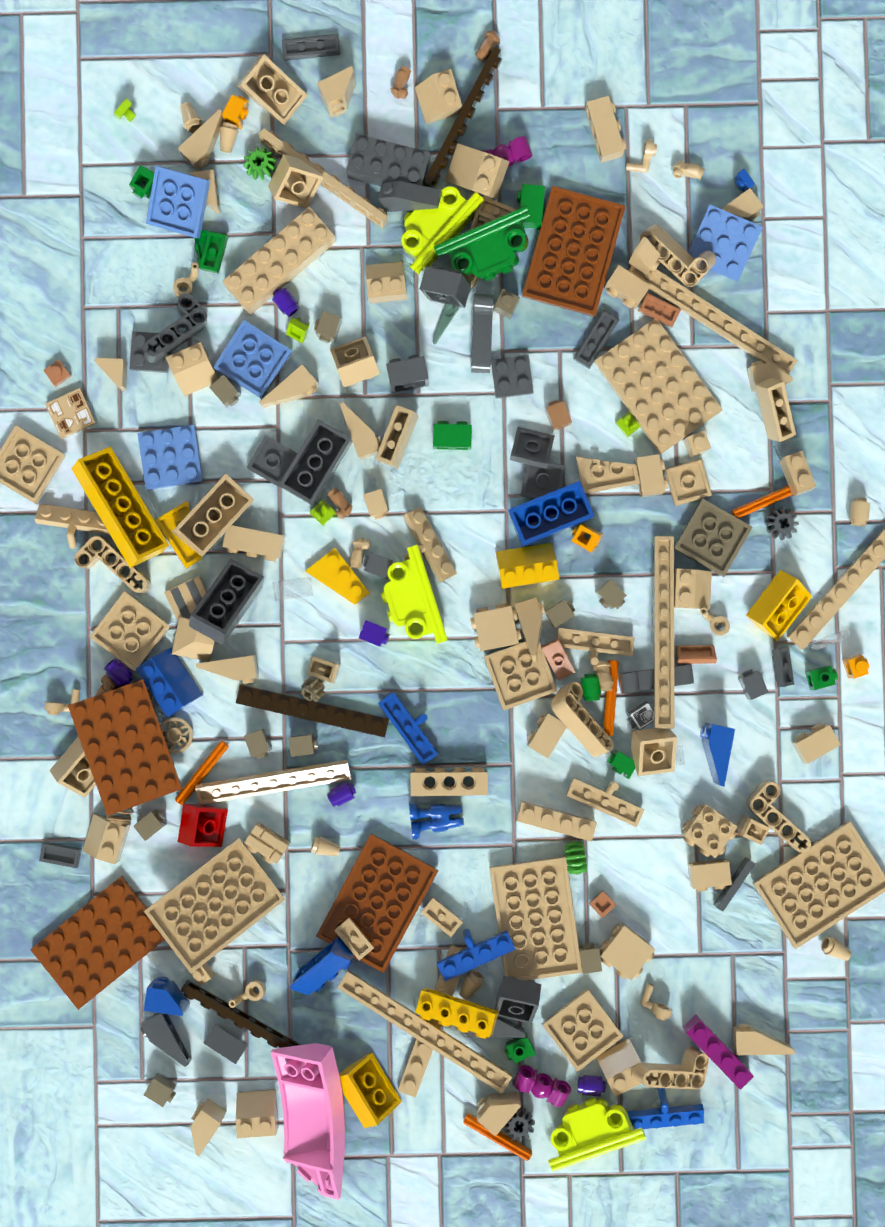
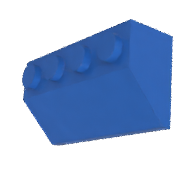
M580 481L508 509L521 547L594 518L593 511Z

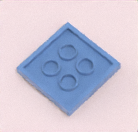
M155 166L146 224L190 237L200 238L210 180Z
M709 204L688 253L696 259L704 251L713 252L716 256V263L711 270L738 282L763 227Z
M243 320L213 368L260 399H263L293 351Z
M195 425L137 433L146 490L204 482Z

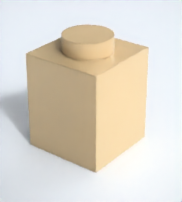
M705 430L688 436L683 440L689 458L711 449Z
M382 489L363 494L370 517H375V520L386 517V513H389Z

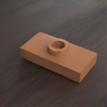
M646 293L638 311L672 328L681 309Z
M559 638L541 646L558 680L576 673Z
M714 645L676 646L675 648L678 664L717 662Z

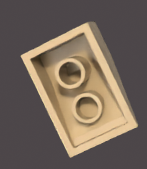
M265 54L260 55L236 85L251 100L283 125L286 124L308 96Z
M457 143L445 181L497 199L509 161Z

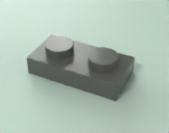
M789 647L772 649L777 687L795 685Z

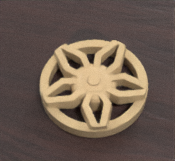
M177 717L163 721L160 724L161 729L169 722V730L164 729L162 732H167V736L164 737L168 739L166 741L168 748L169 743H173V746L169 749L170 753L176 754L185 751L193 740V730L190 724L184 719ZM172 721L175 724V728H172ZM177 721L182 722L185 726L178 728ZM188 728L185 733H182V729ZM188 733H189V741H187V739H186L185 737H183V736L187 735ZM184 740L186 746L181 744L180 741ZM176 743L182 747L180 750H173L176 747Z

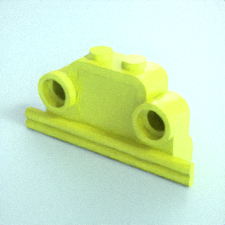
M445 187L442 189L438 208L414 210L406 214L404 217L405 233L402 235L401 242L404 251L415 260L410 268L418 275L423 269L425 270V267H430L438 258L434 246L458 236L473 219L477 207L484 201L477 192L467 201L456 188Z
M418 544L408 547L407 551L410 559L393 563L388 568V577L391 582L385 584L384 592L381 593L384 604L388 603L390 609L387 611L389 621H394L397 626H405L406 634L410 638L419 639L422 636L434 633L437 644L448 641Z
M592 1097L587 1099L584 1104L579 1106L578 1104H572L567 1107L562 1123L557 1125L551 1134V1143L557 1149L559 1156L549 1159L548 1163L553 1172L646 1140V1136L642 1127L635 1129L632 1126L623 1106L612 1105L609 1107L605 1099Z

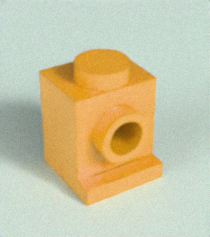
M231 95L222 113L224 122L237 125V128L242 130L243 125L241 121L245 120L248 115L247 104L249 101L243 96L239 95L236 97Z
M582 523L573 530L572 535L574 537L572 542L589 552H593L604 533ZM586 532L590 534V539L584 537Z
M859 654L842 660L848 678L855 679L869 674V663L863 655Z

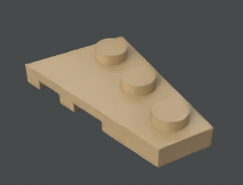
M575 457L579 479L585 494L640 484L635 464Z

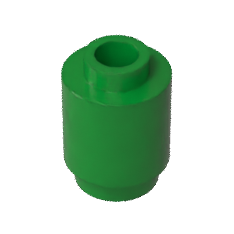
M596 673L584 674V678H581L582 697H584L585 701L600 700L601 687Z

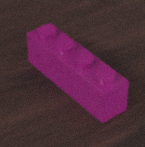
M697 1014L682 1027L686 1034L740 1090L754 1077L742 1061Z

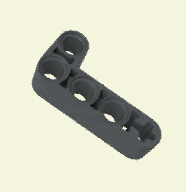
M183 293L178 298L177 309L182 317L144 344L143 354L147 362H158L206 327L207 313L191 294ZM187 302L191 306L184 307L182 306V303ZM200 317L203 321L196 322L194 318ZM186 328L188 331L182 333L178 329ZM169 338L172 342L165 343L163 339Z
M474 294L471 373H490L494 295Z
M692 664L674 666V686L694 683ZM654 669L619 673L620 693H633L654 689Z

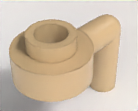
M645 139L642 164L627 163V171L648 172L650 159L656 155L657 144H654L653 139Z
M197 263L191 264V274L187 278H179L174 282L173 291L178 298L183 293L192 294V283L199 276V265ZM184 288L186 289V291L181 292L180 289Z
M705 607L700 609L702 617L710 622V629L715 635L724 636L729 632L730 623L725 617H714ZM723 624L724 628L722 630H718L717 625Z
M72 689L71 704L79 702L80 690ZM45 702L44 710H48V714L59 715L60 712H70L68 708L70 704Z
M253 980L246 986L245 992L229 1001V1006L234 1008L248 998L252 1001L260 1000L266 994L265 984L260 980Z
M647 983L640 1004L652 1010L654 1017L660 1020L669 1019L673 1010L663 1004L649 1001L654 985Z

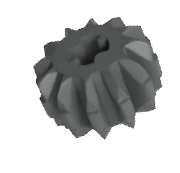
M783 507L779 509V512L775 509L772 511L773 515L767 516V519L771 522L765 523V526L771 527L767 531L768 534L774 532L772 538L776 539L779 536L780 540H784L786 536L789 539L792 538L791 532H797V529L793 526L799 525V522H794L793 520L797 518L796 514L790 516L791 509H788L786 512ZM783 520V524L785 525V527L781 528V524L779 523V521Z
M525 1107L521 1111L518 1109L503 1127L506 1129L505 1135L511 1134L512 1141L516 1136L520 1142L522 1141V1136L528 1139V1132H534L532 1126L535 1125V1120L531 1119L532 1113H526ZM519 1121V1124L520 1122H522V1125L518 1126L517 1124V1126H515V1122Z

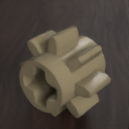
M309 677L301 685L303 688L301 693L308 701L313 699L317 702L325 694L323 691L325 686L320 679L315 678L313 680Z

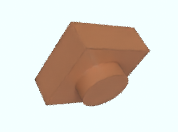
M59 359L43 370L55 387L71 377V374Z
M603 890L589 902L602 918L616 906Z

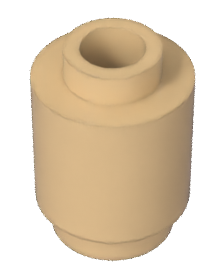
M855 498V501H851L850 525L866 526V523L869 521L871 503L867 502L866 498Z

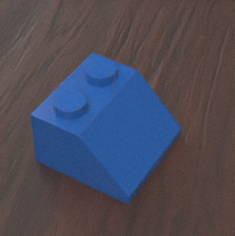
M157 977L147 987L144 1011L183 1016L190 1007L189 1000L183 995L176 983L170 981L167 977Z

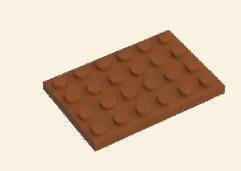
M552 186L522 297L595 317L626 206Z
M144 679L68 705L107 816L183 789Z
M371 833L316 937L330 944L338 937L334 930L350 917L374 945V949L360 961L384 973L439 869Z
M121 876L30 950L79 1010L165 939L145 914L144 910L148 907L124 877Z

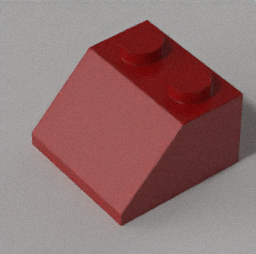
M183 804L177 842L190 847H222L228 809L199 804Z

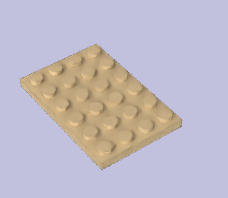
M653 319L594 361L660 455L723 411L657 319Z
M847 821L813 843L807 852H799L752 882L793 948L797 949L885 892V874L853 824Z
M238 838L144 910V912L192 974L282 903L285 898Z
M566 857L489 867L498 932L501 933L507 930L516 949L502 956L505 976H513L527 981L582 973Z

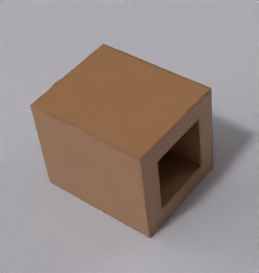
M559 400L548 403L545 412L552 431L570 426L572 420L565 401L559 402Z

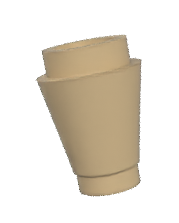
M183 103L180 109L184 128L189 133H194L202 126V120L191 103Z
M222 123V127H220V151L232 152L239 132L237 131V125Z
M322 836L314 837L311 852H315V855L338 856L340 845Z
M826 937L822 941L821 950L824 951L825 955L845 961L851 957V951L834 937Z
M476 970L467 972L459 995L463 999L469 1000L483 984L484 976Z

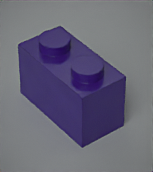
M365 620L358 638L382 647L383 644H387L391 634L388 633L389 629Z

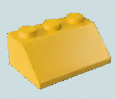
M552 543L495 551L501 589L559 580L557 560Z
M780 570L765 591L761 593L756 603L749 609L746 616L754 625L778 642L810 601L812 595L797 578Z
M372 1052L339 1073L342 1092L364 1128L378 1125L402 1103Z

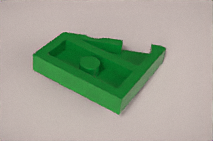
M201 230L200 238H194L196 244L195 251L198 254L197 261L201 270L219 274L229 238L227 235Z

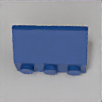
M172 647L136 668V671L144 679L146 686L167 717L174 715L203 696L179 657L172 654Z
M338 936L297 970L289 987L306 995H310L314 991L317 993L324 987V983L328 979L332 981L339 974V970L342 968L345 970L352 964L354 954Z

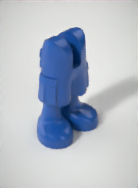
M415 803L409 804L410 820L423 817L432 818L430 821L411 822L413 839H418L421 832L428 829L438 833L464 825V818L449 819L450 814L463 813L462 805H445L440 803L430 804L429 809H422L417 807Z

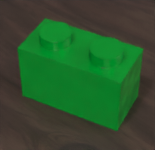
M522 184L521 190L517 191L516 202H520V208L527 206L530 218L522 221L524 228L541 229L545 186Z
M437 421V424H433V449L471 450L472 425H468V422L458 421L457 424H449V421Z

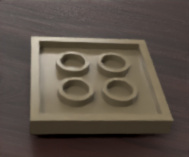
M701 499L674 546V550L718 575L725 577L750 533L752 526L705 499Z

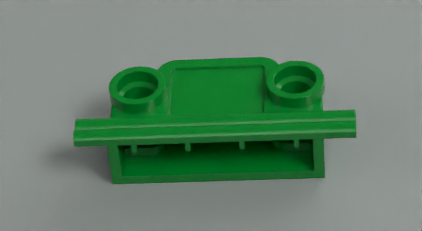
M527 206L435 245L434 249L437 257L449 253L454 270L460 271L462 275L473 273L476 277L482 280L485 279V281L493 280L496 278L495 275L501 272L506 274L513 271V267L519 263L518 253L525 251L529 243L522 222L530 218Z

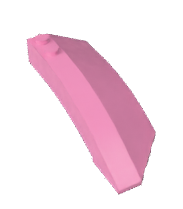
M313 1043L272 1049L271 1055L279 1082L283 1108V1159L287 1163H293L298 1168L296 1172L307 1182L311 1180L318 1186L317 1191L322 1196L339 1200L341 1198L345 1155V1119L343 1094L333 1047Z

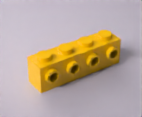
M425 987L421 990L415 1013L420 1014L422 1019L431 1020L432 1018L438 1020V1023L443 1026L453 1025L461 1032L471 1031L476 1033L477 1037L486 1039L487 1037L490 1038L494 1032L499 1011Z

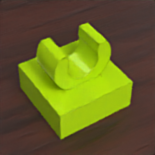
M127 98L113 114L118 120L124 116L129 122L136 116L129 109L132 103Z
M300 317L292 318L289 321L286 335L303 343L307 337L310 323L307 322L305 325L300 322Z
M630 412L626 413L615 423L627 438L640 428V425Z
M323 499L309 512L322 526L336 515V512Z

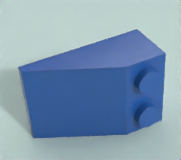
M705 723V726L701 727L700 737L702 738L713 783L725 787L735 729Z

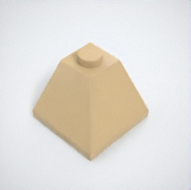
M179 616L172 654L210 662L214 640L189 627L190 618Z

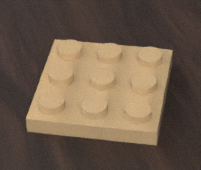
M15 425L0 450V483L37 504L66 455Z
M124 591L89 637L134 672H137L136 668L143 664L171 625Z
M526 641L484 656L503 711L557 692L540 643L536 662H532Z
M588 988L542 1023L543 1027L577 1072L624 1037Z

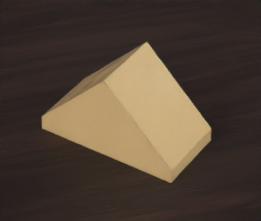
M95 358L94 361L124 392L127 386L128 362L117 358Z
M312 656L307 674L330 683H335L341 665Z
M742 815L736 829L739 835L760 845L763 844L770 830L769 827L745 815Z

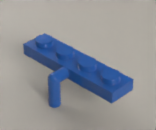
M394 692L378 703L422 765L438 755V752L419 727L428 718L425 713L413 719Z
M465 929L463 936L468 948L438 961L437 966L444 981H447L516 949L507 930L475 944L470 930Z
M657 1088L661 1108L626 1111L635 1129L641 1127L642 1129H657L704 1123L703 1104L669 1107L665 1088Z

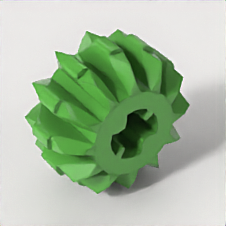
M257 146L255 147V152L249 150L250 156H244L246 162L243 164L244 168L247 169V175H253L254 180L258 176H260L261 180H264V175L271 177L270 171H275V166L273 165L276 163L275 158H272V152H267L265 147L259 151Z
M581 841L566 843L564 847L568 872L575 875L585 873L587 871L584 844Z

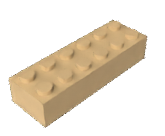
M308 207L222 282L247 313L252 315L273 297V293L277 289L283 288L336 242L335 236L315 212Z

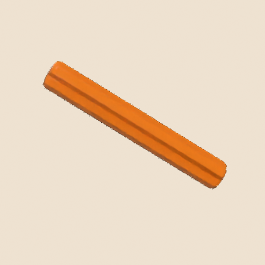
M789 485L733 509L732 515L739 519L791 496L792 493Z
M617 660L608 661L611 665L609 667L610 674L614 681L612 691H606L603 730L608 736H613L619 667Z
M220 741L176 796L175 801L183 805L195 791L196 785L203 781L229 748L227 743Z
M469 1113L465 1115L463 1123L522 1159L529 1161L532 1156V1150L515 1140L512 1141L510 1137L501 1132L494 1136L477 1121L476 1117Z

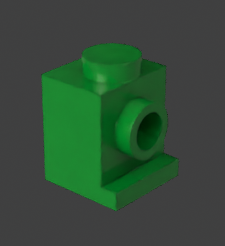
M141 165L139 166L129 183L135 196L140 199L143 197L149 199L154 172Z
M831 666L805 671L810 690H818L836 685L835 680H838L837 672ZM823 674H826V681L822 680Z
M617 750L615 753L611 752L606 762L613 766L611 768L613 771L620 775L624 772V777L630 779L635 770L633 759Z
M527 1033L526 1038L515 1037L506 1042L507 1049L504 1050L508 1060L513 1059L515 1064L536 1055ZM521 1048L523 1051L517 1054L516 1049Z

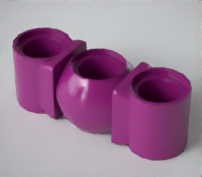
M526 136L509 141V144H501L495 147L493 152L491 149L483 151L509 161L508 167L513 165L515 161L516 163L523 162L533 156Z
M528 1065L520 1066L512 1081L513 1086L518 1091L529 1094L531 1090L535 1097L540 1099L547 1098L546 1102H550L556 1107L563 1106L571 1092V1087L567 1082L557 1078L553 1081L549 1075L545 1073L537 1074V1070Z

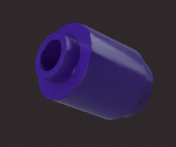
M281 287L273 293L272 301L284 315L286 314L290 317L300 309L298 301L287 288L282 289Z
M114 658L104 667L106 675L118 687L128 685L132 681L131 676L133 673L120 660L117 661Z
M345 781L330 789L327 797L333 807L337 805L339 807L354 799V794L357 792L352 783L348 784Z
M583 1075V1077H578V1093L598 1097L605 1093L606 1081H602V1076Z

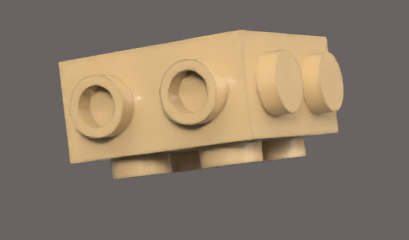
M506 603L495 605L496 609L488 610L487 607L476 609L477 613H473V618H470L472 629H476L477 636L474 637L476 648H480V651L519 644L518 640L521 639L520 629L515 627L514 621L518 620L515 609L512 610V607L507 606Z
M698 804L693 810L692 814L694 815L691 820H687L683 824L681 834L685 836L684 841L692 847L695 844L701 848L699 852L709 858L712 855L716 858L724 853L726 843L735 837L738 826L707 804Z
M621 923L613 928L611 931L612 936L609 940L603 941L600 945V956L602 957L601 961L606 966L610 967L612 965L617 969L616 973L623 979L627 977L632 981L634 977L637 978L641 974L642 966L645 962L652 960L655 949L632 929Z

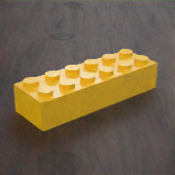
M111 446L76 461L71 469L129 567L131 568L161 554L169 544Z

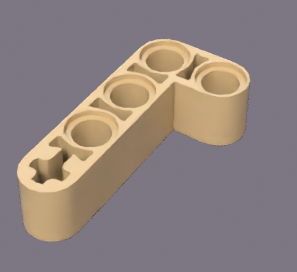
M651 225L640 235V241L643 237H646L661 254L658 260L688 287L695 286L716 263L715 254L708 250L694 259L659 225Z
M94 536L90 538L75 555L76 565L82 568H92L100 560L134 592L146 593L151 587L149 579L135 566L130 568L128 576L125 577L123 575V569L127 566L129 567L123 555L102 537ZM101 541L102 548L97 551L95 543ZM114 553L116 561L111 564L109 556ZM87 554L89 562L84 565L82 557ZM135 578L138 581H143V588H139V584L132 579Z
M576 681L557 691L551 703L553 712L593 757H599L612 751L614 747L612 739L580 703L583 696L581 685Z
M769 780L763 781L748 797L746 802L748 809L790 847L801 853L807 852L811 847L810 839L771 805L780 795L779 785ZM768 785H772L774 790L771 794L767 795L766 788ZM759 799L761 806L758 809H754L753 802ZM774 812L775 819L769 822L767 816L769 813ZM788 825L790 830L787 834L783 835L782 828ZM796 837L802 840L803 845L799 846V843L792 838Z
M691 1046L684 1051L681 1065L638 1063L634 1066L632 1075L634 1079L646 1087L697 1090L704 1085L709 1058L704 1052Z

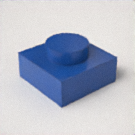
M745 169L740 171L735 177V184L740 191L745 192L749 188L752 190L755 185Z

